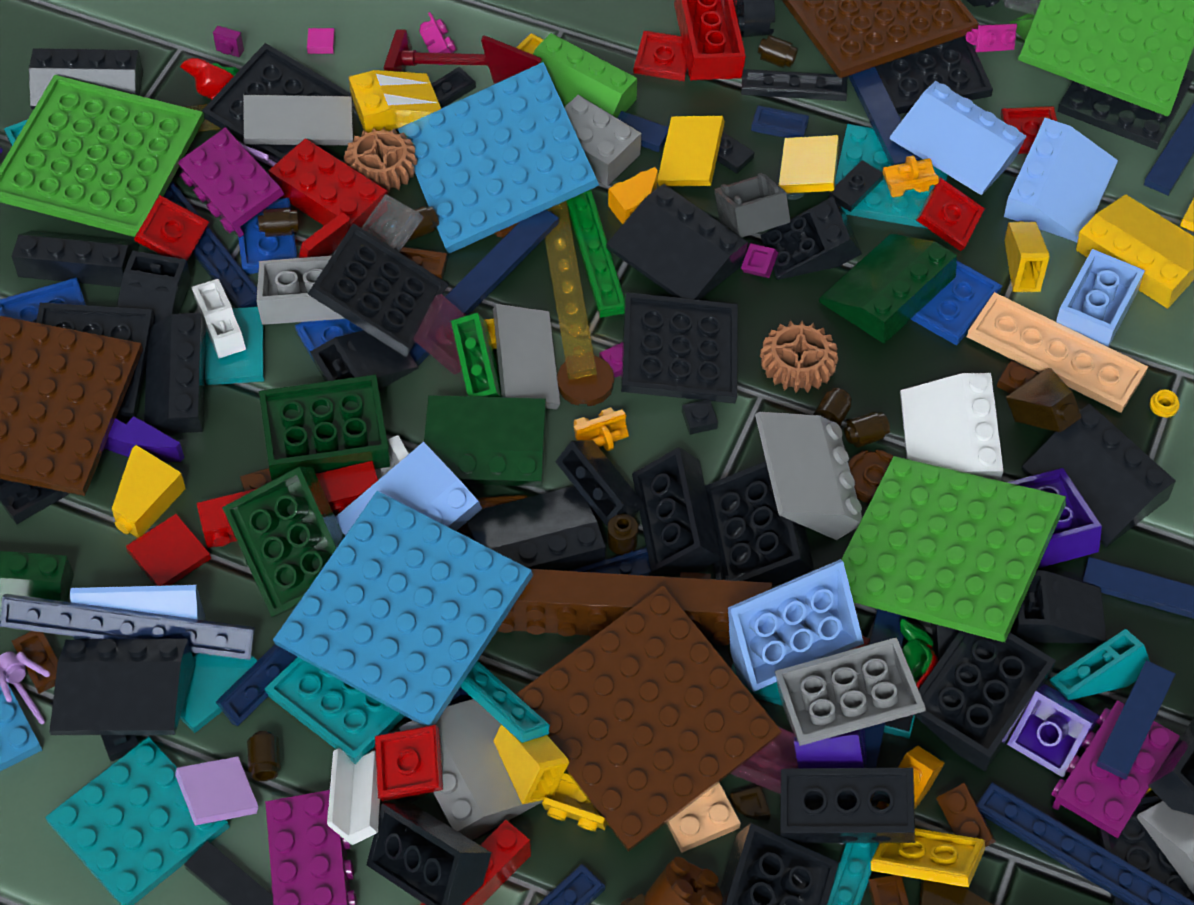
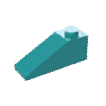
M1124 629L1049 680L1068 700L1128 687L1137 680L1146 660L1149 662L1150 660L1144 644L1127 629Z

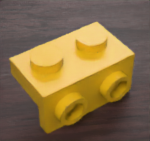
M564 773L551 799L544 797L542 801L544 809L548 810L547 815L561 821H565L566 817L577 820L578 826L595 832L597 828L605 830L607 826L605 818L600 816L570 775Z

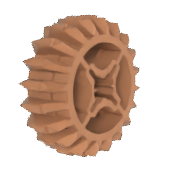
M374 127L370 133L363 131L361 137L354 136L353 142L348 143L347 151H345L344 155L345 164L386 189L388 193L393 187L399 190L401 184L408 185L409 178L414 177V165H417V158L414 155L415 146H413L411 139H407L404 133L397 134L395 128L390 132L385 127L381 131H376Z
M803 320L799 325H794L790 321L788 327L780 324L777 331L771 329L769 337H765L763 341V348L760 353L761 366L763 370H766L767 378H773L774 386L782 383L784 391L788 387H793L796 393L799 388H804L808 393L811 386L819 389L822 383H828L830 376H833V373H835L838 362L836 343H832L831 335H825L824 327L816 330L814 322L810 326H805ZM798 352H800V361H798Z

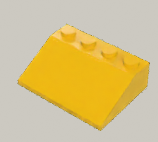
M1126 194L1096 213L1079 231L1077 252L1088 258L1091 250L1094 249L1145 270L1139 291L1167 309L1194 280V236Z

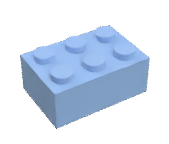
M1092 249L1059 309L1056 322L1109 347L1139 291L1145 270Z

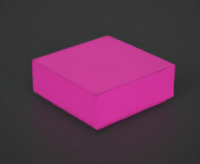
M308 28V54H334V28Z

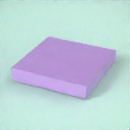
M239 757L178 767L176 769L175 776L195 826L257 814L259 806Z

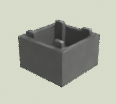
M759 173L758 176L729 185L723 184L720 188L714 189L719 219L741 238L790 223L787 194L766 174Z

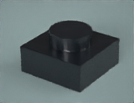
M710 399L682 405V414L689 435L718 428V421Z

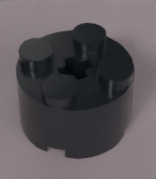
M733 0L741 37L773 34L774 29H770V22H775L774 0Z

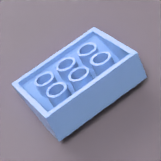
M935 81L923 92L889 139L923 160L930 158L934 167L982 195L1015 160L1027 136L1016 127L996 118L993 113L973 104L970 99L955 93L947 85Z
M1044 118L1008 196L1004 217L1017 222H1036L1040 230L1078 242L1079 231L1095 215L1118 160L1073 127Z
M423 442L335 518L342 533L346 536L376 491L455 531L477 514L482 507L457 476Z
M841 559L728 607L730 652L736 674L740 681L753 692L777 682L776 670L845 652L864 644L844 562Z

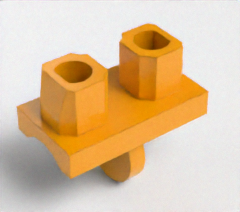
M912 155L906 157L904 164L883 167L882 173L893 198L903 196L906 190L915 189L919 193L929 191L931 185H936L939 182V177L933 169L930 158L917 161L915 156Z
M610 407L602 410L598 418L589 420L582 417L574 420L576 441L593 440L598 447L604 446L606 451L614 449L613 442L629 437L626 426V414L623 409L614 411Z

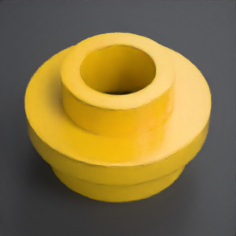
M1160 390L1151 397L1149 405L1154 414L1168 418L1178 412L1180 404L1174 392Z

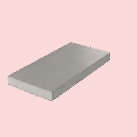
M244 95V144L298 145L305 138L315 145H348V143L353 142L351 96Z
M496 304L493 308L502 397L546 399L547 409L557 410L560 405L549 311Z

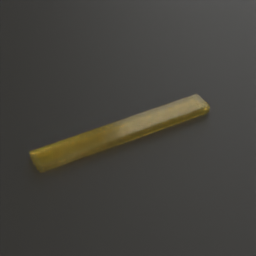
M564 201L546 209L559 217V224L545 237L568 378L574 379L596 375L597 370L567 202Z

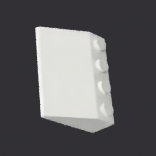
M961 373L900 391L906 459L1001 481L1003 463L991 373Z

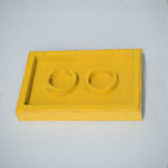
M723 116L671 117L657 178L659 186L663 184L666 186H711L725 123Z
M839 136L785 138L779 187L786 193L834 191Z
M915 828V843H880L871 860V871L969 888L985 851V840Z

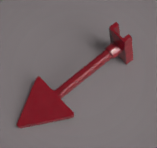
M396 29L383 68L384 71L404 72L406 66H416L417 64L486 65L490 69L493 83L496 84L540 64L542 59L485 35L481 39L485 54L419 53L416 50H412L407 31L405 29Z

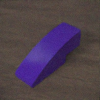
M135 416L127 424L115 418L104 447L109 451L129 457L132 448L137 445L163 462H181L185 458L180 442Z

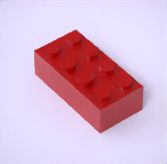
M675 0L674 6L690 80L742 78L746 55L733 0Z
M306 138L268 171L270 177L280 186L284 193L281 198H289L291 205L323 226L339 214L345 213L350 218L348 230L354 223L368 232L389 212L386 189Z

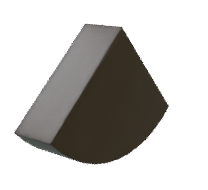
M761 786L730 794L729 799L732 805L742 815L755 820L770 819L771 814Z

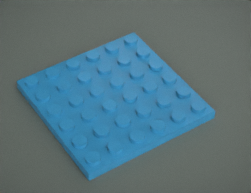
M544 62L398 128L399 134L404 133L406 138L411 139L413 146H415L414 155L417 158V165H414L415 174L428 206H432L439 220L437 229L448 254L599 186Z
M376 491L273 641L277 646L422 726L435 725L531 580L533 573L529 568Z

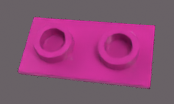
M429 12L431 20L423 22L419 29L429 53H454L457 48L452 39L445 35L449 32L441 18L436 20L432 13Z
M1017 24L978 25V29H972L971 32H967L966 40L970 44L976 45V52L1014 50Z

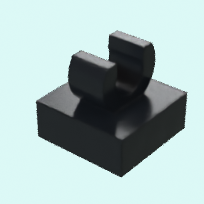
M101 735L110 762L122 758L139 745L136 735Z

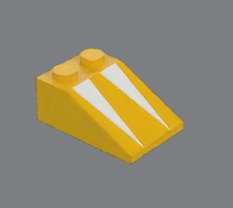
M372 70L349 77L351 98L362 127L367 133L372 132L373 127L376 131H381L383 127L387 131L394 128L397 129L441 109L429 77L425 73Z

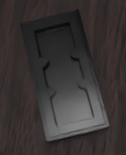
M722 132L717 161L738 174L754 159L755 152Z
M862 160L835 186L834 191L829 192L828 198L834 197L841 207L851 212L883 180L884 175L881 171Z

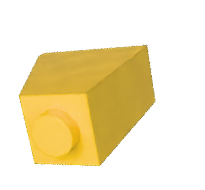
M1008 222L1004 241L1012 292H1040L1050 257L1036 222Z
M135 445L131 450L112 506L116 527L124 534L128 535L131 533L137 538L144 535L186 489L182 473Z
M501 724L493 742L522 805L541 801L544 797L551 799L569 764L568 758L547 735L521 743Z

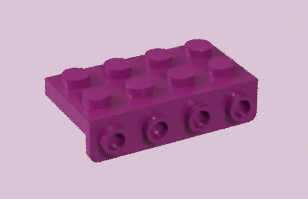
M226 127L178 162L183 171L179 175L189 188L193 185L195 187L193 191L202 203L208 202L206 206L215 218L221 216L220 222L229 234L234 231L239 238L244 235L240 226L284 195L280 186Z
M1117 700L1111 710L1108 708L1104 709L1097 721V724L1101 727L1097 733L1091 731L1082 745V748L1086 749L1082 757L1074 756L1067 768V772L1071 773L1066 781L1060 779L1051 794L1056 798L1052 806L1054 809L1059 810L1062 805L1116 838H1119L1148 791L1149 783L1180 738V735L1154 721L1126 780L1097 767V761L1125 705Z
M330 790L265 801L273 905H357L355 890H350L349 881L355 878L353 862L351 859L347 860L346 849H351L352 846L327 824Z

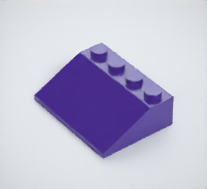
M1063 468L1007 482L1066 496L1065 508L1038 568L1099 552L1102 526Z

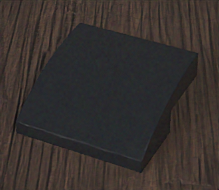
M0 479V503L16 525L69 495L67 492Z

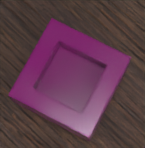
M217 25L213 31L216 51L240 58L244 52L241 32Z
M750 243L741 269L744 273L769 278L778 252L774 248Z
M623 342L599 353V357L608 362L612 368L614 378L622 373Z

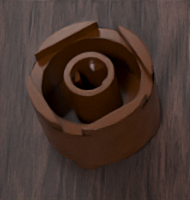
M675 857L646 892L645 905H722V894L717 886L719 879L710 869L704 868L702 870L682 857Z

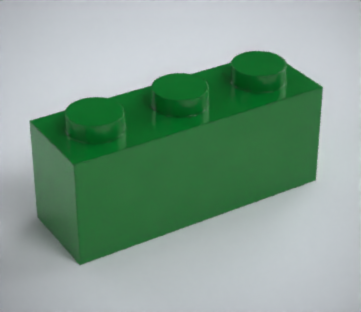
M479 313L451 320L468 396L502 397L500 377L486 321Z

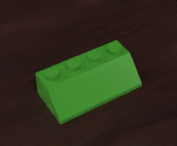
M552 33L538 45L533 55L542 59L541 63L544 62L564 107L579 95L618 118L621 111L626 112L637 100L636 77Z

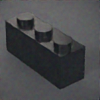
M593 440L571 441L555 461L606 526H608L612 517L619 514H627L634 517L643 507L644 502Z

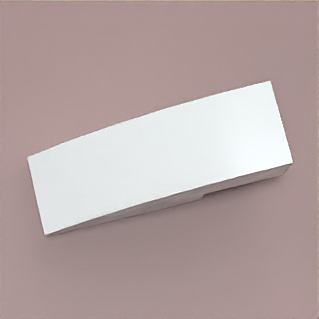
M219 279L191 287L218 358L246 350L242 332Z

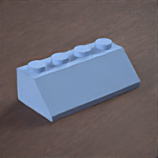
M196 585L71 588L70 590L71 603L205 620L204 610ZM74 637V639H89V638Z

